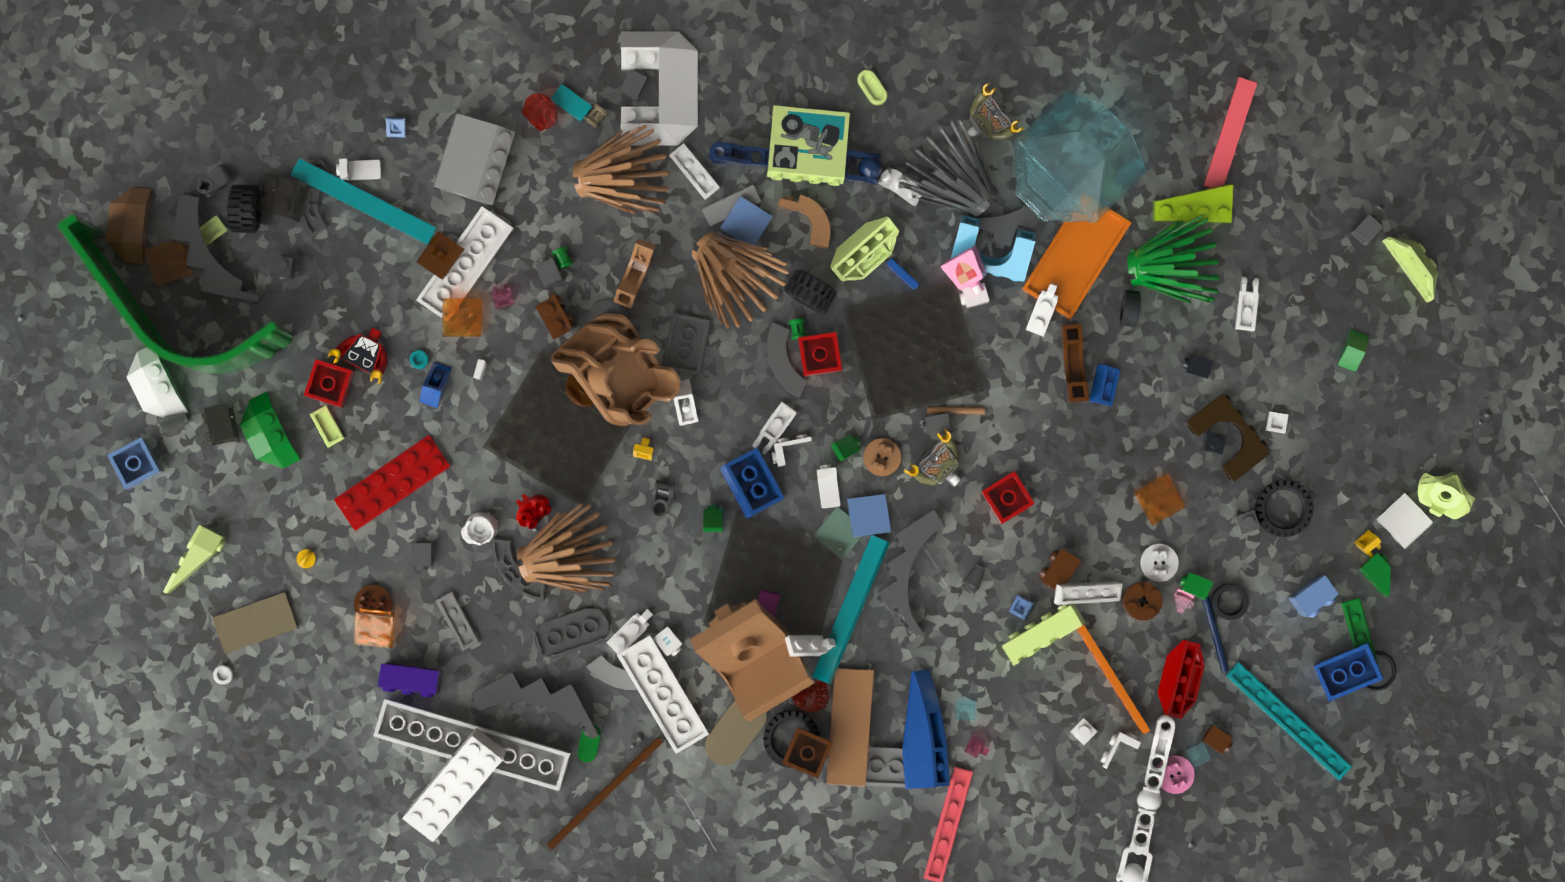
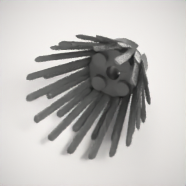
M959 119L958 123L962 130L961 135L955 122L950 120V125L960 144L956 145L942 125L939 126V130L949 143L948 150L960 167L933 137L928 135L926 139L942 156L937 157V161L942 166L918 147L915 148V152L936 170L927 169L925 171L911 161H906L905 164L939 186L927 180H918L906 173H902L903 178L933 192L905 182H899V184L904 186L902 188L933 199L920 197L918 198L919 200L963 211L971 217L972 214L976 217L991 205L988 200L990 196L995 199L998 190L992 184L977 137L974 143L964 123L962 124V121Z

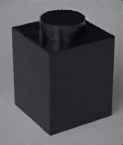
M1191 354L1188 358L1185 357L1182 365V368L1185 369L1184 374L1207 380L1213 360Z
M1209 431L1205 432L1201 451L1222 455L1227 436Z

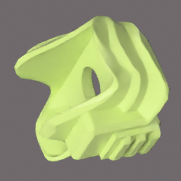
M1450 472L1446 475L1435 477L1424 473L1419 480V501L1430 507V513L1438 517L1445 514L1452 519H1458L1470 512L1475 497L1467 492L1458 474Z

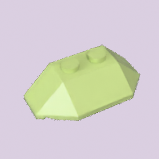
M888 216L865 223L836 249L830 268L841 281L864 279L893 253L899 230Z
M1394 237L1385 238L1383 243L1427 303L1432 301L1435 295L1438 271L1436 270L1437 265L1431 258L1428 259L1425 255V248L1420 243L1417 244L1416 241Z

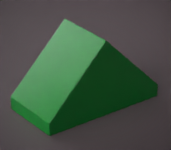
M1351 329L1337 365L1356 372L1366 353L1369 336Z

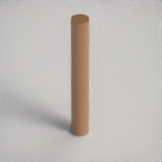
M927 406V414L985 415V407Z

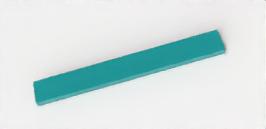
M300 158L291 173L292 177L427 245L437 229Z
M871 535L828 637L834 639L836 646L820 656L812 677L831 685L890 542Z
M1237 662L1225 675L1337 780L1340 781L1352 768L1342 756L1240 662Z

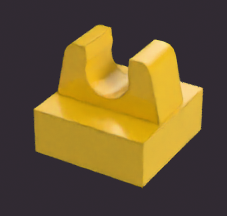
M642 437L641 445H634L633 457L652 461L654 448L649 447L650 439Z
M1369 530L1354 542L1359 549L1369 556L1373 555L1371 551L1375 547L1378 550L1381 548V540Z

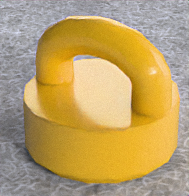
M304 549L298 553L297 563L302 568H311L316 563V555L313 551Z

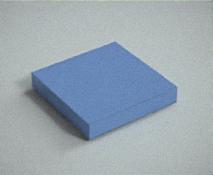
M740 196L720 229L738 240L756 244L773 216Z
M885 494L847 499L853 538L891 532Z

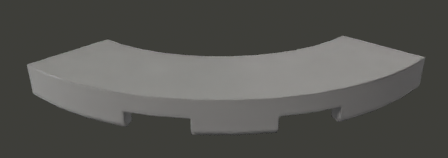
M602 655L586 666L595 677L610 686L625 690H637L627 671L612 665Z

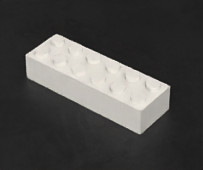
M475 728L411 804L402 819L434 842L500 764L507 751L479 729Z

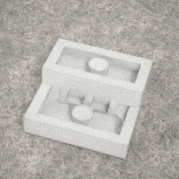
M1405 493L1377 518V521L1404 549L1433 524L1429 517Z

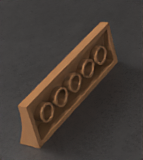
M836 670L830 727V741L833 744L828 754L827 785L866 786L874 670Z

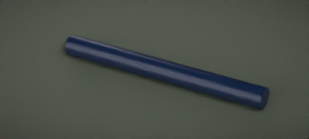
M1207 597L1202 602L1222 673L1228 672L1229 668L1209 597Z

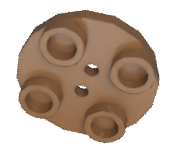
M875 439L864 450V465L874 475L888 476L895 472L900 465V449L889 439Z

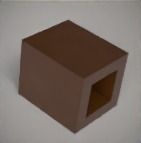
M1212 724L1201 739L1202 742L1220 754H1223V752L1227 753L1233 744L1231 743L1232 737Z

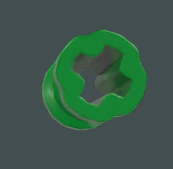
M567 246L551 252L559 265L558 270H563L574 264V261L570 260L566 251L568 249Z
M805 318L788 321L793 335L791 340H798L799 337L808 336L805 331Z

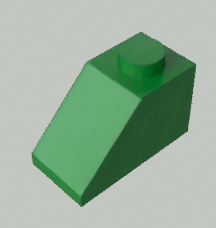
M849 434L831 444L830 447L841 463L858 453L861 443L856 436L852 437Z
M707 505L708 509H703V532H723V509H719V505Z
M1374 553L1358 570L1383 597H1388L1390 595L1391 567L1387 564L1389 560L1382 553L1380 555Z
M1192 573L1183 575L1179 582L1181 586L1180 591L1200 600H1206L1213 584L1212 581Z

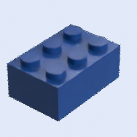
M758 448L749 451L720 468L747 519L784 499Z
M1368 642L1314 664L1315 671L1329 701L1384 678Z

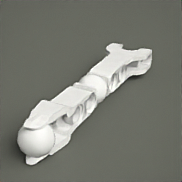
M1165 714L1159 716L1156 722L1145 775L1146 786H1143V790L1139 792L1137 797L1139 812L1136 817L1129 846L1123 849L1119 871L1116 876L1117 882L1121 880L1122 882H1148L1152 862L1149 843L1154 824L1153 814H1156V810L1162 803L1161 790L1159 788L1163 783L1175 730L1174 719ZM1163 722H1169L1170 727L1168 729H1163L1161 727V724ZM1160 757L1163 760V764L1161 767H1155L1152 765V760ZM1151 776H1156L1159 779V783L1156 786L1148 784V779ZM1148 814L1151 820L1149 823L1143 824L1140 821V816ZM1144 833L1147 839L1145 842L1140 843L1136 840V835ZM1129 852L1147 856L1144 869L1136 863L1126 865Z

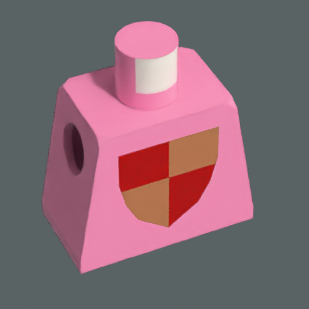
M976 245L942 264L941 268L960 290L969 286L974 295L984 290L979 280L985 277L986 270Z

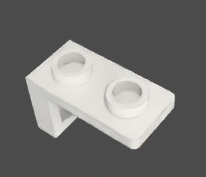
M339 159V164H336V173L343 181L381 179L380 160L349 161L348 159Z
M887 167L881 174L878 184L892 190L908 203L916 206L919 202L918 198L922 197V195L902 188L904 186L900 185L899 182L919 186L903 178L901 172Z
M804 434L796 436V440L789 441L788 438L778 439L777 443L774 444L775 452H772L773 463H777L778 467L786 466L782 447L811 442L812 437Z
M831 464L822 465L820 470H817L821 507L823 509L839 507L840 497L836 467L832 468Z
M1118 732L1117 735L1113 734L1109 742L1111 747L1108 752H1104L1101 758V762H1103L1102 767L1107 769L1120 741L1138 749L1141 742L1137 741L1138 736L1129 732L1126 735Z

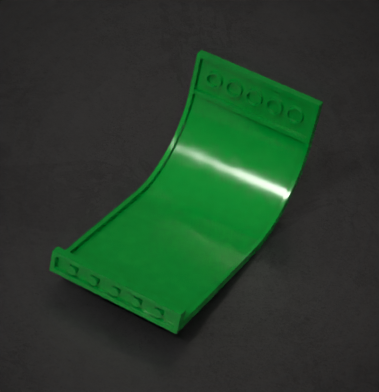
M73 213L57 224V227L133 333L148 349L160 357L195 371L209 374H228L252 367L265 358L269 360L277 354L275 351L280 347L284 349L292 343L293 334L280 325L271 322L245 342L224 354L208 358L181 356L163 339L92 240L101 234L99 228Z

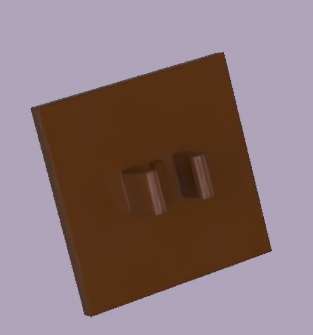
M438 231L416 263L441 280H444L465 249Z

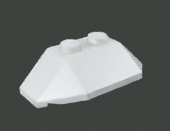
M147 347L138 351L128 372L127 379L143 411L160 417L187 413L188 410L162 357Z

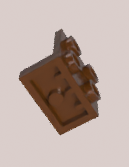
M552 293L550 294L551 298L535 307L553 340L574 330L572 325L575 322L569 312H564L563 308L566 306L560 295L556 296Z

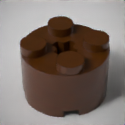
M1137 582L1125 589L1121 603L1125 613L1130 618L1145 621L1154 618L1160 612L1162 596L1161 592L1154 585L1147 582ZM1144 596L1146 604L1140 606V602H1137V600Z

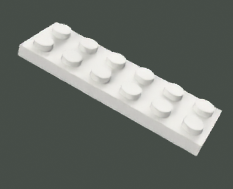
M482 206L456 242L465 249L444 280L435 275L432 276L416 301L449 322L514 228Z
M651 635L617 654L676 754L709 735Z

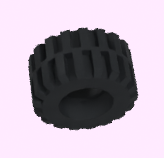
M232 185L227 204L228 224L232 233H257L262 217V198L257 185Z
M802 270L794 271L784 289L791 298L820 314H826L837 295L831 286Z

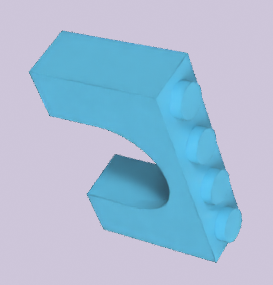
M962 215L951 258L976 245V237L981 219ZM1018 229L1012 250L1000 258H990L979 251L986 272L996 277L1003 276L1012 281L1024 282L1037 233Z

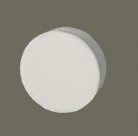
M227 665L218 666L213 673L214 680L219 684H228L234 676L233 670Z

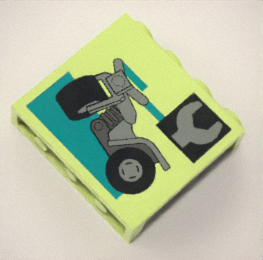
M774 105L767 177H771L773 180L790 179L793 182L805 180L812 184L826 182L832 186L843 184L850 113Z

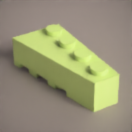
M1061 605L1057 608L1058 612L1053 615L1049 612L1041 617L1042 621L1036 624L1033 621L1025 626V631L1021 633L1016 631L1009 635V640L1002 647L1013 666L1020 663L1023 658L1032 656L1040 648L1049 646L1056 639H1060L1081 627L1085 620L1076 605Z

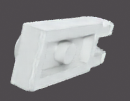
M1242 276L1238 295L1236 330L1255 331L1259 298V278H1254L1252 292H1246L1247 277Z
M781 402L760 431V435L752 446L754 448L758 447L765 436L770 440L762 450V454L766 455L796 416L797 412L784 402Z

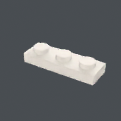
M684 143L669 155L705 200L720 189L718 184Z

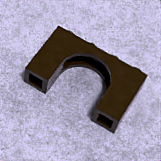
M1222 393L1184 423L1196 438L1218 422H1228L1239 430L1242 437V445L1239 452L1220 467L1231 483H1233L1270 454L1268 451L1270 448L1264 440L1260 441L1256 436L1258 434L1256 429L1252 425H1247L1244 421L1246 419L1244 414L1240 410H1235L1232 406L1234 404L1232 399L1228 395L1224 396Z

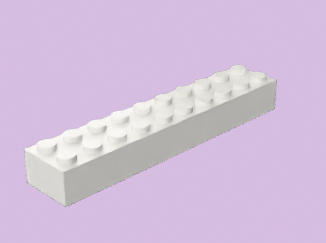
M388 698L384 699L374 737L450 759L474 729L477 728L507 751L503 760L493 772L560 791L571 752Z

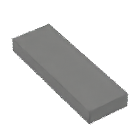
M754 185L703 208L702 211L709 226L711 227L724 221L740 196L754 205L761 203L762 201Z
M453 591L435 600L462 651L480 642Z

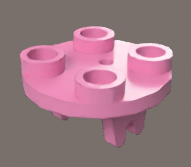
M1168 756L1161 788L1173 794L1183 793L1188 790L1195 776L1191 763L1182 756ZM1163 760L1160 762V764H1158L1157 767L1162 766Z

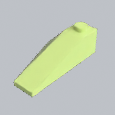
M199 525L187 545L189 551L179 560L180 569H175L163 592L170 594L211 559L217 551L221 552L226 542L224 540L226 537L208 526Z

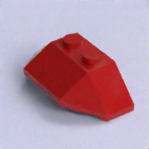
M1183 640L1166 656L1157 692L1165 715L1182 719L1185 716L1184 714L1196 703L1205 667L1203 654L1200 650L1201 645L1198 643Z

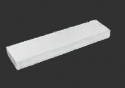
M1121 581L1057 584L1054 603L1066 605L1120 601L1123 583Z

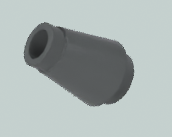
M185 413L163 417V420L158 421L164 435H171L186 424H189Z
M975 565L961 582V588L974 595L976 591H979L985 569Z

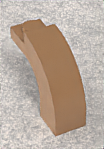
M800 195L799 202H796L793 197L784 196V199L780 198L778 208L802 213L810 221L812 233L809 246L828 249L830 224L822 207L814 200Z
M639 238L637 239L628 267L617 288L613 302L630 309L632 308L649 269L656 245Z

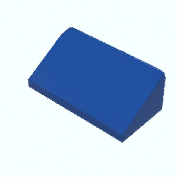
M1097 365L1090 395L1091 402L1113 406L1121 369L1108 365Z

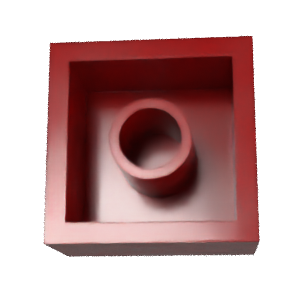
M836 332L798 338L804 377L842 372Z
M315 359L304 396L344 408L355 372Z
M1015 471L981 491L1000 524L1005 523L1035 504Z

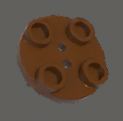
M379 585L363 587L354 598L355 613L365 622L377 623L383 621L392 609L390 593Z

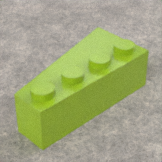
M1230 183L1153 200L1152 220L1189 222L1197 216L1204 214L1201 219L1195 222L1208 218L1207 222L1232 223L1233 184Z

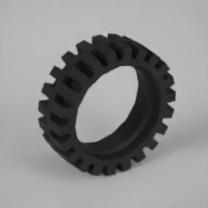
M1288 480L1276 481L1262 489L1255 503L1258 523H1260L1264 530L1274 536L1291 537L1299 534L1309 525L1313 516L1314 506L1312 505L1313 501L1309 496L1310 494L1303 486ZM1276 491H1292L1302 502V516L1291 527H1278L1267 517L1265 509L1267 500Z
M799 711L779 713L769 721L763 735L764 748L770 759L786 768L791 767L782 764L784 756L777 752L773 744V734L781 723L789 720L798 721L804 724L809 732L820 736L816 723L808 715Z

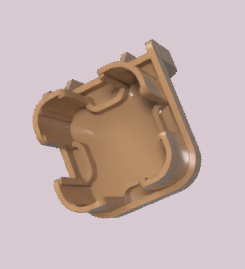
M612 313L598 315L587 322L558 348L550 359L559 372L574 375L605 420L614 425H643L652 418V415L646 410L656 400L666 402L672 400L680 389V379L674 369L661 366L653 355L660 351L656 343L649 339H642L624 315Z

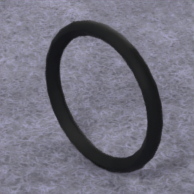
M1375 651L1376 655H1381L1390 662L1392 676L1384 686L1371 687L1368 685L1364 688L1370 691H1382L1393 683L1396 677V666L1388 654L1382 651Z

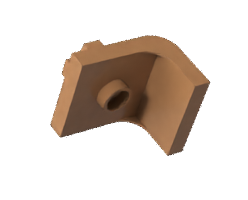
M757 600L749 604L743 602L734 606L724 605L714 611L716 617L708 623L710 627L690 639L695 652L723 677L736 700L742 716L748 722L815 683L803 657H790L785 638L791 635L787 629Z

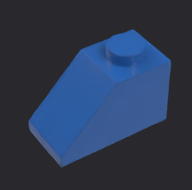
M433 362L423 383L419 402L438 408L452 367Z

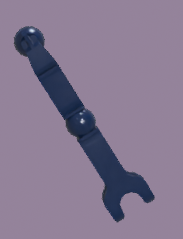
M717 142L710 148L709 159L716 165L768 168L770 149ZM847 151L844 180L846 182L878 184L877 178L883 170L882 163L879 160L882 155L879 153ZM715 152H723V156H717ZM759 153L762 159L759 162H755L751 159V155ZM849 158L862 159L858 166L861 176L848 174L847 170L850 167L848 163Z

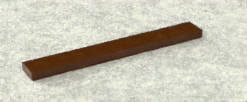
M657 737L547 843V846L551 850L555 848L664 741Z

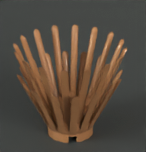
M647 124L642 127L639 126L631 132L628 131L621 135L623 132L621 130L585 159L576 161L573 166V178L578 177L579 183L574 184L580 197H591L637 214L635 210L623 205L654 213V211L661 212L660 208L617 197L666 204V201L663 199L615 190L669 191V188L666 186H649L647 181L625 180L668 176L669 171L667 170L633 173L646 170V166L641 164L665 159L666 154L618 164L642 155L643 150L660 144L661 140L657 139L634 149L631 148L632 144L652 134L654 129H650L635 138L634 135L644 130Z
M712 231L704 235L696 243L700 248L697 252L694 249L692 250V258L697 262L706 304H709L710 310H713L714 305L720 324L722 325V316L726 328L729 329L730 325L722 308L724 302L735 325L739 328L741 324L733 310V303L727 292H730L750 322L754 318L742 302L746 300V297L735 282L763 312L767 310V307L746 284L753 290H757V286H759L773 299H778V295L742 265L762 278L768 277L781 286H786L783 280L741 254L784 274H789V271L770 262L771 260L783 266L787 265L785 262L780 261V259L772 257V253L764 251L768 250V248L724 236L720 231H717L718 235H716Z
M583 503L579 504L568 514L567 511L561 515L559 512L527 545L520 547L517 553V560L522 559L523 565L518 567L525 581L528 583L539 582L581 593L580 591L588 592L585 588L605 590L604 587L595 585L611 586L610 582L588 580L586 577L575 576H615V573L612 571L580 569V566L615 562V557L593 559L594 556L592 554L571 557L612 546L613 542L610 540L575 549L588 544L589 539L586 538L605 531L607 525H602L564 541L581 531L585 524L599 517L600 513L592 514L551 538L589 510L591 505H587L573 516L571 515L580 509Z

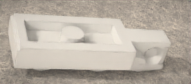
M1050 282L1048 290H1042L1026 330L1044 337L1058 301V296L1054 295L1057 284Z
M649 609L642 615L636 613L606 643L617 654L627 649L647 630V627L650 625L647 620L653 613Z
M794 635L785 638L790 657L820 656L836 646L834 639H823V636Z

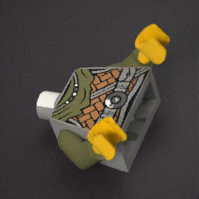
M988 82L983 86V90L972 103L969 120L973 125L967 129V132L973 139L981 134L984 140H1006L1016 132L1023 131L1025 127L1017 128V123L1021 122V120L1011 121L996 99L991 95L996 91V87L990 91L988 85L991 82Z
M944 428L946 431L944 436H941L939 433L937 434L940 441L917 465L909 463L912 469L911 471L904 470L905 473L913 476L920 483L932 486L942 484L945 479L954 487L962 478L954 470L959 466L960 457L957 446L951 438V433L946 428Z

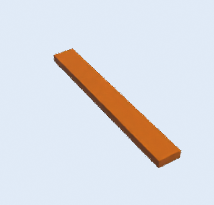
M1083 624L1076 630L1140 732L1146 734L1150 729Z

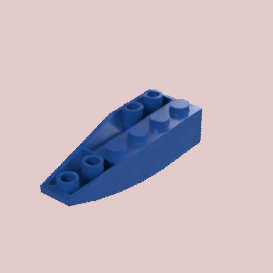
M929 670L911 672L902 749L905 789L950 785L945 729L937 693Z

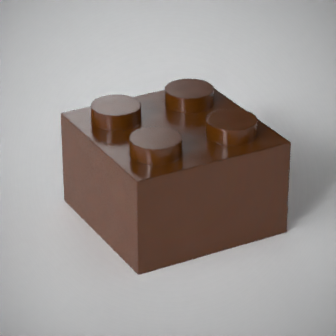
M1062 548L1053 550L1048 558L1051 562L1047 567H1043L1038 574V577H1040L1038 582L1056 592L1057 584H1067L1081 560Z
M797 727L782 764L818 779L833 742Z

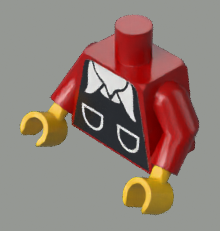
M371 328L367 337L358 334L347 338L335 349L330 350L327 358L335 356L334 363H337L340 358L371 374V382L373 378H378V384H381L382 376L388 366L387 352L384 350V346L377 343L382 332Z

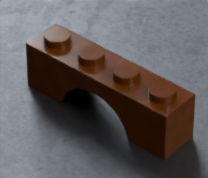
M1081 324L1063 325L1060 327L1067 404L1087 402L1089 398L1083 363Z

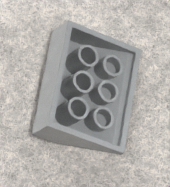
M456 113L433 187L486 205H493L515 131Z

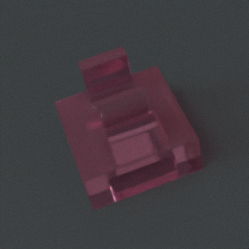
M507 284L504 285L502 290H497V287L493 288L491 294L496 309L515 305L511 290Z
M1177 589L1174 595V602H1177L1175 611L1183 614L1186 607L1192 609L1195 597Z
M972 734L964 752L977 758L979 753L987 756L990 749L983 746L985 740Z

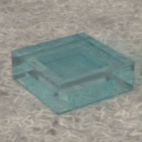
M956 700L955 720L975 721L976 701Z
M1203 742L1185 750L1193 768L1211 761Z

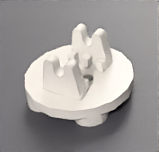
M1151 545L1141 555V570L1145 577L1152 581H1167L1178 570V556L1168 545Z

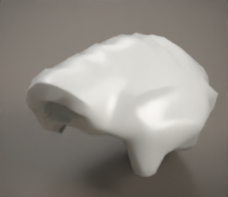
M490 512L473 513L461 530L462 538L468 544L482 545L490 542L498 532L499 525L497 523L499 521Z

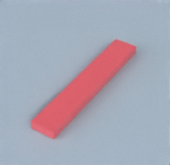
M1241 77L1237 80L1203 185L1205 187L1212 188L1225 184L1257 86L1256 82Z
M954 766L923 877L925 879L943 882L973 771Z

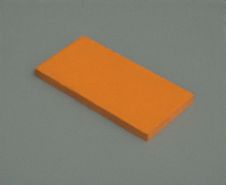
M1083 192L1022 290L1038 299L1042 290H1048L1050 282L1057 284L1054 295L1058 296V301L1054 310L1071 320L1132 222Z

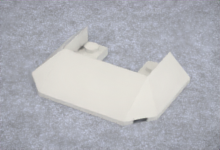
M622 32L621 69L659 70V107H621L620 124L621 130H623L621 135L647 124V127L635 134L634 138L650 129H654V132L631 146H641L660 139L661 143L656 146H679L698 127V50L680 32Z

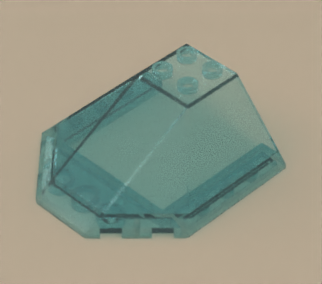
M1064 92L1014 141L1016 195L1043 221H1088V223H1096L1147 172L1132 132L1103 104L1068 92Z

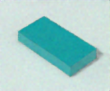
M563 84L560 85L551 97V101L580 122L584 120L583 118L593 108Z

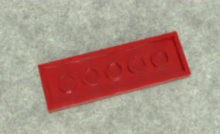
M428 435L336 497L334 501L354 531H357L451 466L431 436Z

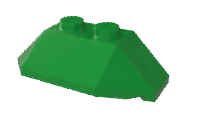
M266 391L250 399L240 427L256 460L281 468H286L300 461L301 459L268 392Z

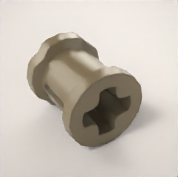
M595 103L593 110L583 119L597 129L599 127L598 124L604 116L608 115V112Z

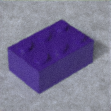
M381 663L378 687H383L382 691L396 692V689L402 690V694L413 695L415 692H421L423 697H434V694L440 692L443 670Z

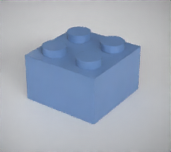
M143 437L107 455L126 490H130L163 472L149 443Z
M1319 575L1288 599L1301 617L1312 618L1321 612L1319 608L1334 603L1337 600L1335 597L1339 593L1325 575Z

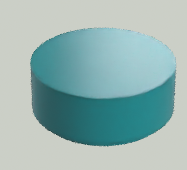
M416 350L411 353L409 361L412 367L424 369L429 363V356L422 350Z

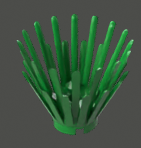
M1204 214L1183 224L1184 221L1179 222L1177 220L1138 248L1130 249L1132 253H1128L1127 263L1129 274L1135 275L1136 278L1131 280L1133 286H1144L1191 303V301L1181 296L1208 303L1216 301L1215 298L1170 286L1218 293L1219 291L1215 288L1168 279H1220L1218 275L1198 274L1195 269H1174L1219 264L1218 259L1185 261L1194 259L1196 257L1194 252L1215 248L1217 246L1215 242L1173 252L1174 249L1193 243L1196 238L1212 233V228L1160 246L1206 223L1208 218L1189 227L1186 226L1201 219Z

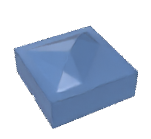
M387 116L386 137H406V117Z
M1017 595L1008 612L1027 621L1035 604Z

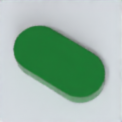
M595 724L594 726L600 736L591 739L590 736L586 737L583 730L581 732L577 755L583 762H591L597 756L601 730Z

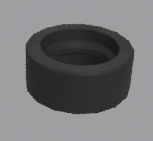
M1125 289L1120 310L1121 326L1136 327L1140 311V291Z
M1224 584L1218 587L1212 594V609L1221 619L1236 620L1242 617L1248 609V595L1238 585ZM1225 591H1234L1241 598L1240 608L1234 613H1225L1219 607V597Z

